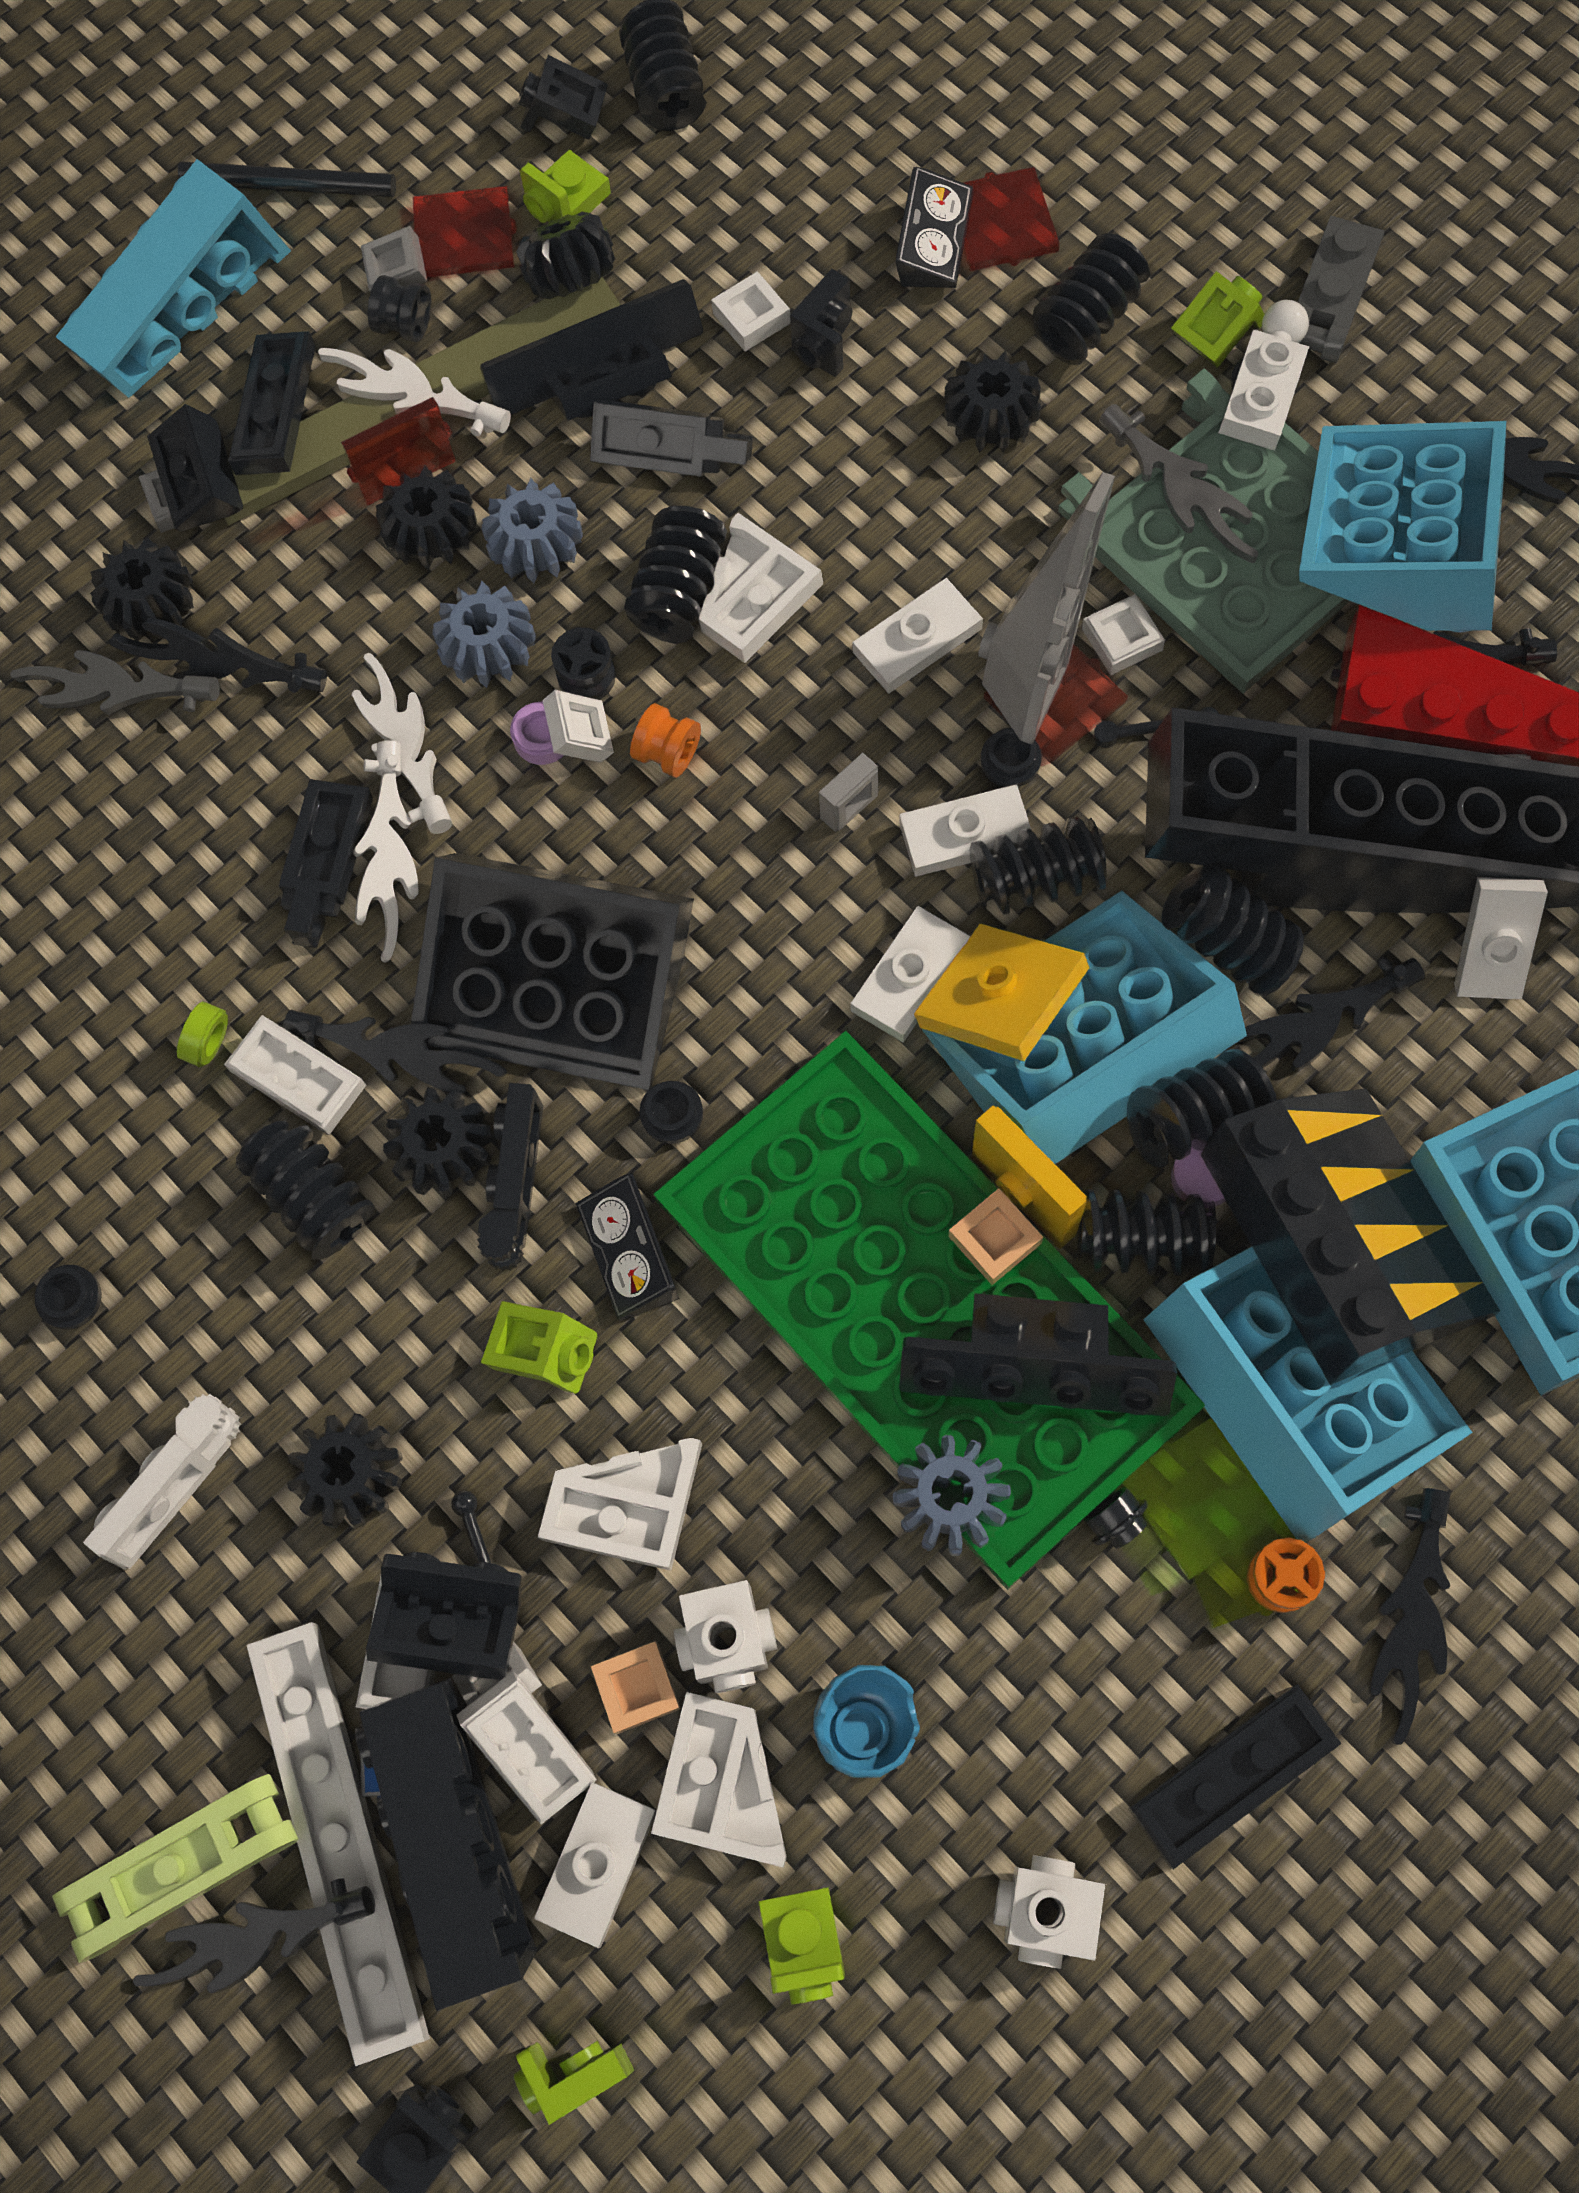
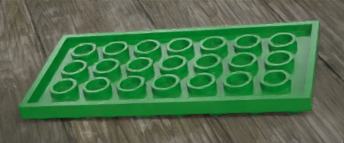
M845 1030L653 1195L660 1207L897 1469L904 1463L924 1470L917 1460L915 1454L916 1446L925 1443L930 1447L935 1457L940 1458L942 1457L941 1441L945 1435H951L954 1438L955 1456L964 1457L967 1445L972 1440L981 1443L979 1457L974 1463L978 1467L990 1459L998 1458L1002 1463L1001 1471L986 1483H1003L1010 1486L1011 1495L1009 1499L1001 1502H988L1006 1514L1004 1525L1002 1527H995L978 1520L986 1530L989 1538L987 1545L979 1548L972 1542L966 1531L961 1533L962 1541L1008 1590L1202 1411L1205 1403L1178 1375L1176 1377L1170 1413L1167 1416L1133 1415L1079 1408L1067 1409L1057 1406L996 1402L941 1395L930 1396L903 1392L899 1389L902 1345L905 1337L971 1342L974 1293L1108 1305V1355L1162 1359L1044 1236L1041 1245L996 1283L990 1284L948 1235L949 1229L998 1188ZM953 1480L947 1489L936 1486L932 1491V1494H941L939 1506L948 1511L951 1510L956 1502L968 1505L971 1501L970 1497H962L964 1485L958 1481Z

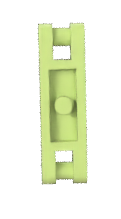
M271 1774L261 1776L242 1785L55 1893L52 1898L60 1917L68 1915L77 1937L71 1942V1946L78 1963L86 1962L107 1952L122 1940L258 1862L295 1844L299 1838L291 1820H282L273 1800L279 1793ZM247 1813L256 1835L242 1843L232 1820ZM101 1896L111 1917L105 1922L102 1921L95 1903Z

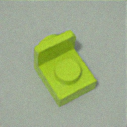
M568 150L544 173L530 163H527L520 169L524 189L523 201L529 212L542 223L560 219L567 214L573 216L580 212L591 213L611 194L609 178L571 150Z
M1216 271L1171 329L1178 338L1218 368L1252 324L1258 329L1262 327L1264 312L1259 302L1263 296L1242 277L1236 276L1230 282Z
M502 1301L481 1363L495 1371L545 1381L563 1391L576 1394L581 1388L585 1373L591 1366L597 1333L564 1313Z
M829 1887L759 1901L772 1975L770 1978L772 1993L789 1991L791 2004L806 2003L833 1996L831 1982L843 1980L845 1978V1971Z
M597 2040L559 2064L565 2078L558 2082L540 2044L536 2042L516 2054L521 2070L514 2073V2080L529 2111L533 2115L542 2111L550 2125L628 2077L634 2071V2068L622 2044L604 2053Z

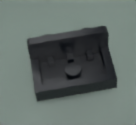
M409 1552L403 1556L385 1554L381 1565L382 1586L366 1646L367 1661L502 1680L507 1675L521 1606L522 1576L518 1573L509 1572L500 1565L489 1562H479L468 1566L441 1562L436 1557L422 1552Z

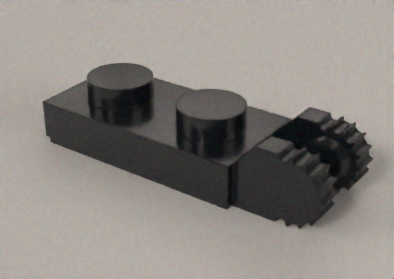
M509 1083L507 1102L497 1104L494 1116V1138L496 1141H501L499 1164H490L486 1177V1200L493 1203L494 1209L479 1220L478 1233L480 1238H477L479 1242L477 1247L483 1257L485 1256L488 1259V1263L493 1265L496 1270L498 1268L501 1269L502 1272L505 1269L511 1271L512 1267H517V1264L522 1262L521 1257L524 1255L522 1249L526 1245L544 1107L531 1084Z

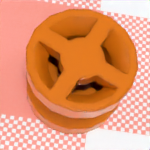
M654 703L644 712L634 731L630 746L631 758L644 764L654 761L661 765L664 773L677 778L682 775L693 758L700 739L701 725L687 717L677 720L671 717L669 709Z
M1288 1537L1276 1539L1258 1551L1248 1565L1246 1578L1249 1591L1257 1603L1269 1611L1287 1613L1296 1611L1317 1598L1324 1585L1325 1571L1322 1559L1313 1547L1302 1540ZM1270 1563L1275 1567V1580L1273 1579V1568L1269 1565Z

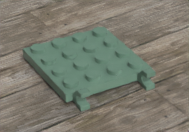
M1204 368L1188 381L1186 389L1192 395L1183 402L1181 408L1188 416L1195 421L1201 422V424L1169 451L1190 460L1207 464L1206 476L1193 478L1204 480L1224 490L1243 503L1252 512L1253 515L1248 525L1243 524L1226 513H1222L1221 516L1239 539L1258 551L1256 562L1250 563L1240 558L1223 545L1210 531L1203 517L1196 511L1191 512L1195 523L1193 532L1186 533L1176 522L1167 506L1162 485L1163 472L1160 468L1152 469L1151 479L1148 482L1142 480L1141 473L1109 500L1095 557L1244 694L1350 601L1299 581L1300 562L1319 452L1286 423L1275 451L1220 434L1219 430L1231 396L1222 389L1219 382ZM1080 472L1062 485L1061 493L1067 499L1059 505L1058 512L1067 520L1070 519L1093 486Z

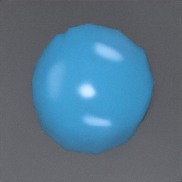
M857 1665L834 1677L819 1695L813 1719V1729L818 1748L826 1763L833 1765L835 1770L850 1778H880L904 1764L920 1731L913 1701L914 1690L911 1685L886 1666Z

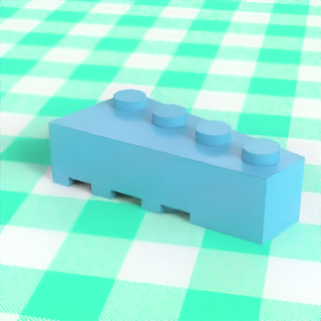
M196 159L188 171L176 181L172 191L149 220L141 225L137 235L114 264L106 269L102 279L79 308L71 313L67 323L56 335V338L84 363L130 398L181 351L180 339L187 332L199 329L204 331L218 318L215 307L234 290L241 295L245 294L258 282L254 272L269 258L278 264L291 250L244 194Z

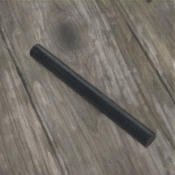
M180 161L178 165V178L182 177L194 162ZM203 163L235 188L394 197L396 193L395 175L388 173Z

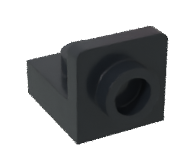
M548 55L539 74L536 75L529 71L522 86L517 104L526 109L520 128L530 133L538 116L589 140L596 127L608 84Z
M831 269L790 314L792 351L807 366L820 368L833 377H836L844 368L843 338L841 335L848 327L853 312L850 304V279Z
M417 2084L404 2091L395 2103L397 2106L395 2111L356 2161L390 2193H428L473 2132L460 2121L465 2111L453 2097L436 2085H430L426 2091Z

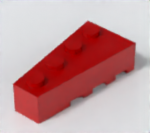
M1359 604L1346 633L1331 731L1495 755L1526 754L1531 756V760L1579 767V692Z

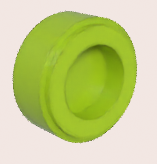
M204 1001L197 1004L181 1031L177 1045V1057L198 1067L209 1064L218 1052L227 1030L228 1016L226 1011Z

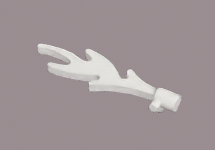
M320 348L318 350L322 362L347 366L366 377L363 380L339 378L337 384L341 392L374 400H399L393 404L397 415L443 413L474 419L475 421L470 428V432L475 436H480L483 430L486 433H491L493 430L504 433L509 426L511 419L510 411L483 401L479 404L470 400L452 385L448 377L441 379L443 391L438 394L434 393L424 373L408 358L390 349L384 351L385 359L392 367L389 371L383 370L368 359L350 352L331 348Z
M367 653L364 655V659L378 679L381 701L377 705H372L363 697L359 690H354L352 696L365 720L385 741H396L401 744V774L409 781L422 799L418 808L408 812L412 822L414 823L424 818L431 833H443L451 828L452 820L443 799L434 793L433 771L437 760L432 750H428L421 761L415 762L420 752L425 732V720L420 700L415 692L409 693L407 709L404 712H398L395 691L386 672L378 660L371 653ZM375 743L371 748L377 757V743Z
M389 740L377 743V760H364V771L377 772L381 776V782L371 822L364 836L353 850V854L356 857H360L369 849L375 852L374 857L365 870L359 887L355 907V923L362 925L365 922L367 910L372 900H378L381 903L385 918V943L381 954V961L385 963L392 957L398 933V905L393 882L400 881L409 899H415L418 895V878L412 856L403 840L389 824L390 820H395L402 828L407 829L412 822L401 803L396 783V776L401 775V744Z

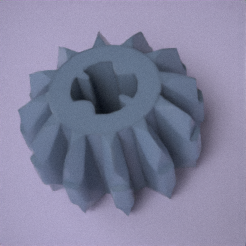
M530 478L525 490L517 491L507 483L505 491L506 500L489 498L488 511L490 516L482 519V532L484 539L488 543L486 548L490 559L495 564H502L505 573L511 579L524 570L527 578L535 583L539 572L547 570L557 578L560 571L558 562L575 563V556L577 555L575 545L582 543L583 532L581 523L577 520L578 513L575 503L570 497H562L560 490L554 482L539 491L538 484L532 478Z
M481 581L476 594L468 595L467 592L458 587L456 594L458 603H440L439 615L441 621L433 624V637L439 647L437 652L442 664L446 665L447 668H454L456 676L463 683L477 674L479 682L487 688L492 675L498 673L503 678L511 681L513 675L511 665L528 666L530 656L527 648L535 645L536 635L533 625L529 623L531 617L527 606L523 604L522 600L514 601L512 592L506 586H503L492 595L489 587L483 581Z
M951 1435L942 1437V1457L936 1458L930 1447L925 1443H921L916 1446L915 1454L924 1470L904 1463L898 1468V1477L915 1488L895 1491L893 1493V1504L899 1507H917L901 1520V1527L904 1532L908 1533L926 1523L929 1527L923 1536L922 1548L927 1551H931L936 1546L939 1534L943 1533L949 1534L948 1550L950 1555L959 1556L962 1552L963 1544L961 1533L965 1531L972 1542L979 1548L987 1545L989 1541L988 1535L978 1520L995 1527H1002L1004 1525L1006 1514L988 1502H1001L1009 1499L1011 1495L1010 1486L1003 1483H986L1001 1471L1002 1463L998 1458L988 1460L980 1467L974 1464L979 1457L981 1443L972 1440L967 1445L964 1457L954 1455L955 1441ZM953 1480L958 1481L964 1485L962 1497H970L971 1501L968 1505L956 1502L950 1511L942 1509L939 1506L941 1494H932L933 1489L936 1486L947 1489Z

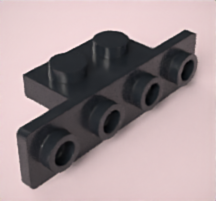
M685 279L679 280L482 363L480 371L493 405L510 411L512 415L552 398L567 421L576 417L587 418L593 416L594 402L598 399L616 401L628 395L639 396L648 393L657 383L672 377L666 356L662 351L703 333V326L692 287Z
M974 1293L971 1342L905 1337L902 1345L899 1389L903 1392L930 1396L941 1395L996 1402L1057 1406L1067 1409L1079 1408L1133 1415L1167 1416L1170 1413L1177 1369L1176 1363L1170 1360L1108 1355V1305Z

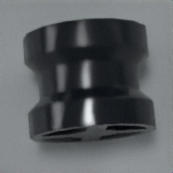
M379 276L371 289L368 301L367 314L370 329L375 333L383 335L389 334L391 331L399 332L403 339L415 343L419 342L425 335L431 316L432 301L430 289L426 285L416 282L411 283L409 286L400 285L395 277Z
M581 627L568 630L558 637L552 647L551 659L560 690L601 700L609 694L615 684L616 672L606 638L598 631ZM594 665V669L581 674L583 668Z

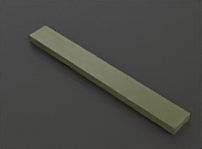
M601 277L598 283L590 284L582 291L572 292L566 297L558 295L552 299H544L415 365L424 373L434 393L438 394L443 391L441 379L448 377L452 385L461 394L475 402L489 395L480 371L482 363L621 304L604 278ZM352 395L300 421L290 472L234 474L243 509L224 519L229 526L449 414L412 413L397 415L393 404L399 400H374Z

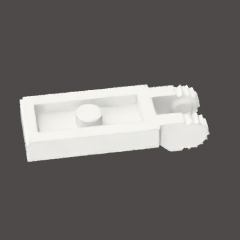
M202 1394L201 1397L195 1396L192 1402L189 1401V1407L183 1408L176 1416V1435H173L166 1445L156 1448L146 1457L140 1467L139 1477L121 1498L113 1500L103 1508L95 1520L94 1530L83 1543L99 1557L124 1570L127 1568L131 1569L216 1467V1462L231 1446V1440L233 1438L236 1439V1434L240 1432L239 1426L241 1425L238 1421L240 1417L235 1414L236 1412L223 1405L221 1400L213 1397L211 1394L208 1396Z

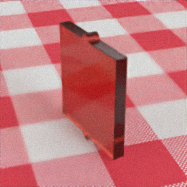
M1034 167L999 175L988 172L985 174V178L963 182L973 186L974 190L963 249L970 271L1005 263L1017 266L1022 259L1059 251L1060 243Z
M507 186L412 197L413 230L419 237L426 277L515 267L512 235L517 232L515 220L510 215Z
M434 397L341 442L350 464L347 474L353 483H357L367 506L383 498V485H401L399 480L401 470L411 478L420 475L424 464L434 473L456 462L448 438L452 435V430L448 423L443 421L439 406Z
M1074 644L1061 684L1035 738L1041 749L1042 756L1050 764L1128 700V695L1100 670V661L1095 658L1090 660ZM986 691L984 693V699L998 713H1000L1003 716V714L1001 713V711L999 710V708L997 707L989 693Z

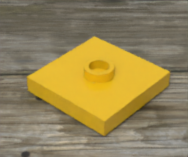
M979 924L920 1004L914 1015L919 1027L1025 1061L1090 967L1085 953Z
M992 1105L976 1120L971 1159L996 1183L1018 1209L1022 1210L1061 1249L1077 1234L1087 1202V1196L998 1106Z

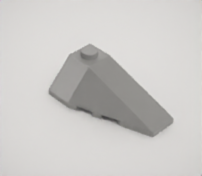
M1102 472L1012 598L1000 623L989 622L983 635L978 654L979 657L987 659L982 685L1020 741L1033 744L1068 669L1115 478L1114 475Z

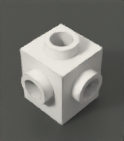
M740 1581L680 1595L685 1627L675 1629L674 1638L682 1671L694 1669L696 1680L701 1684L713 1682L715 1693L728 1692L755 1685L754 1672L768 1669L765 1652L777 1650V1644L769 1608L756 1611L751 1586L748 1581ZM722 1631H736V1640L730 1648L725 1650L716 1649L715 1641Z
M1033 1855L1031 1870L1014 1867L1013 1881L999 1880L993 1924L1006 1927L1004 1941L1007 1944L1020 1946L1019 1961L1061 1969L1063 1955L1095 1961L1105 1884L1074 1878L1075 1863ZM1051 1897L1057 1904V1916L1050 1924L1041 1925L1036 1918V1907L1042 1899Z

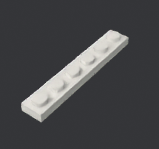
M311 1622L248 1644L247 1649L292 1824L299 1838L297 1843L314 1908L325 1906L326 1903L330 1902L331 1898H333L330 1882L340 1878L345 1879L347 1892L368 1886L374 1895L376 1905L374 1914L341 1926L332 1922L320 1929L354 2064L358 2066L429 2040L430 2037L366 1799L361 1795V1781L318 1624Z

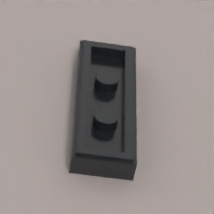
M309 331L256 335L228 460L235 475L290 472L315 351V344Z
M1297 1684L1128 1809L1169 1868L1174 1870L1342 1743Z

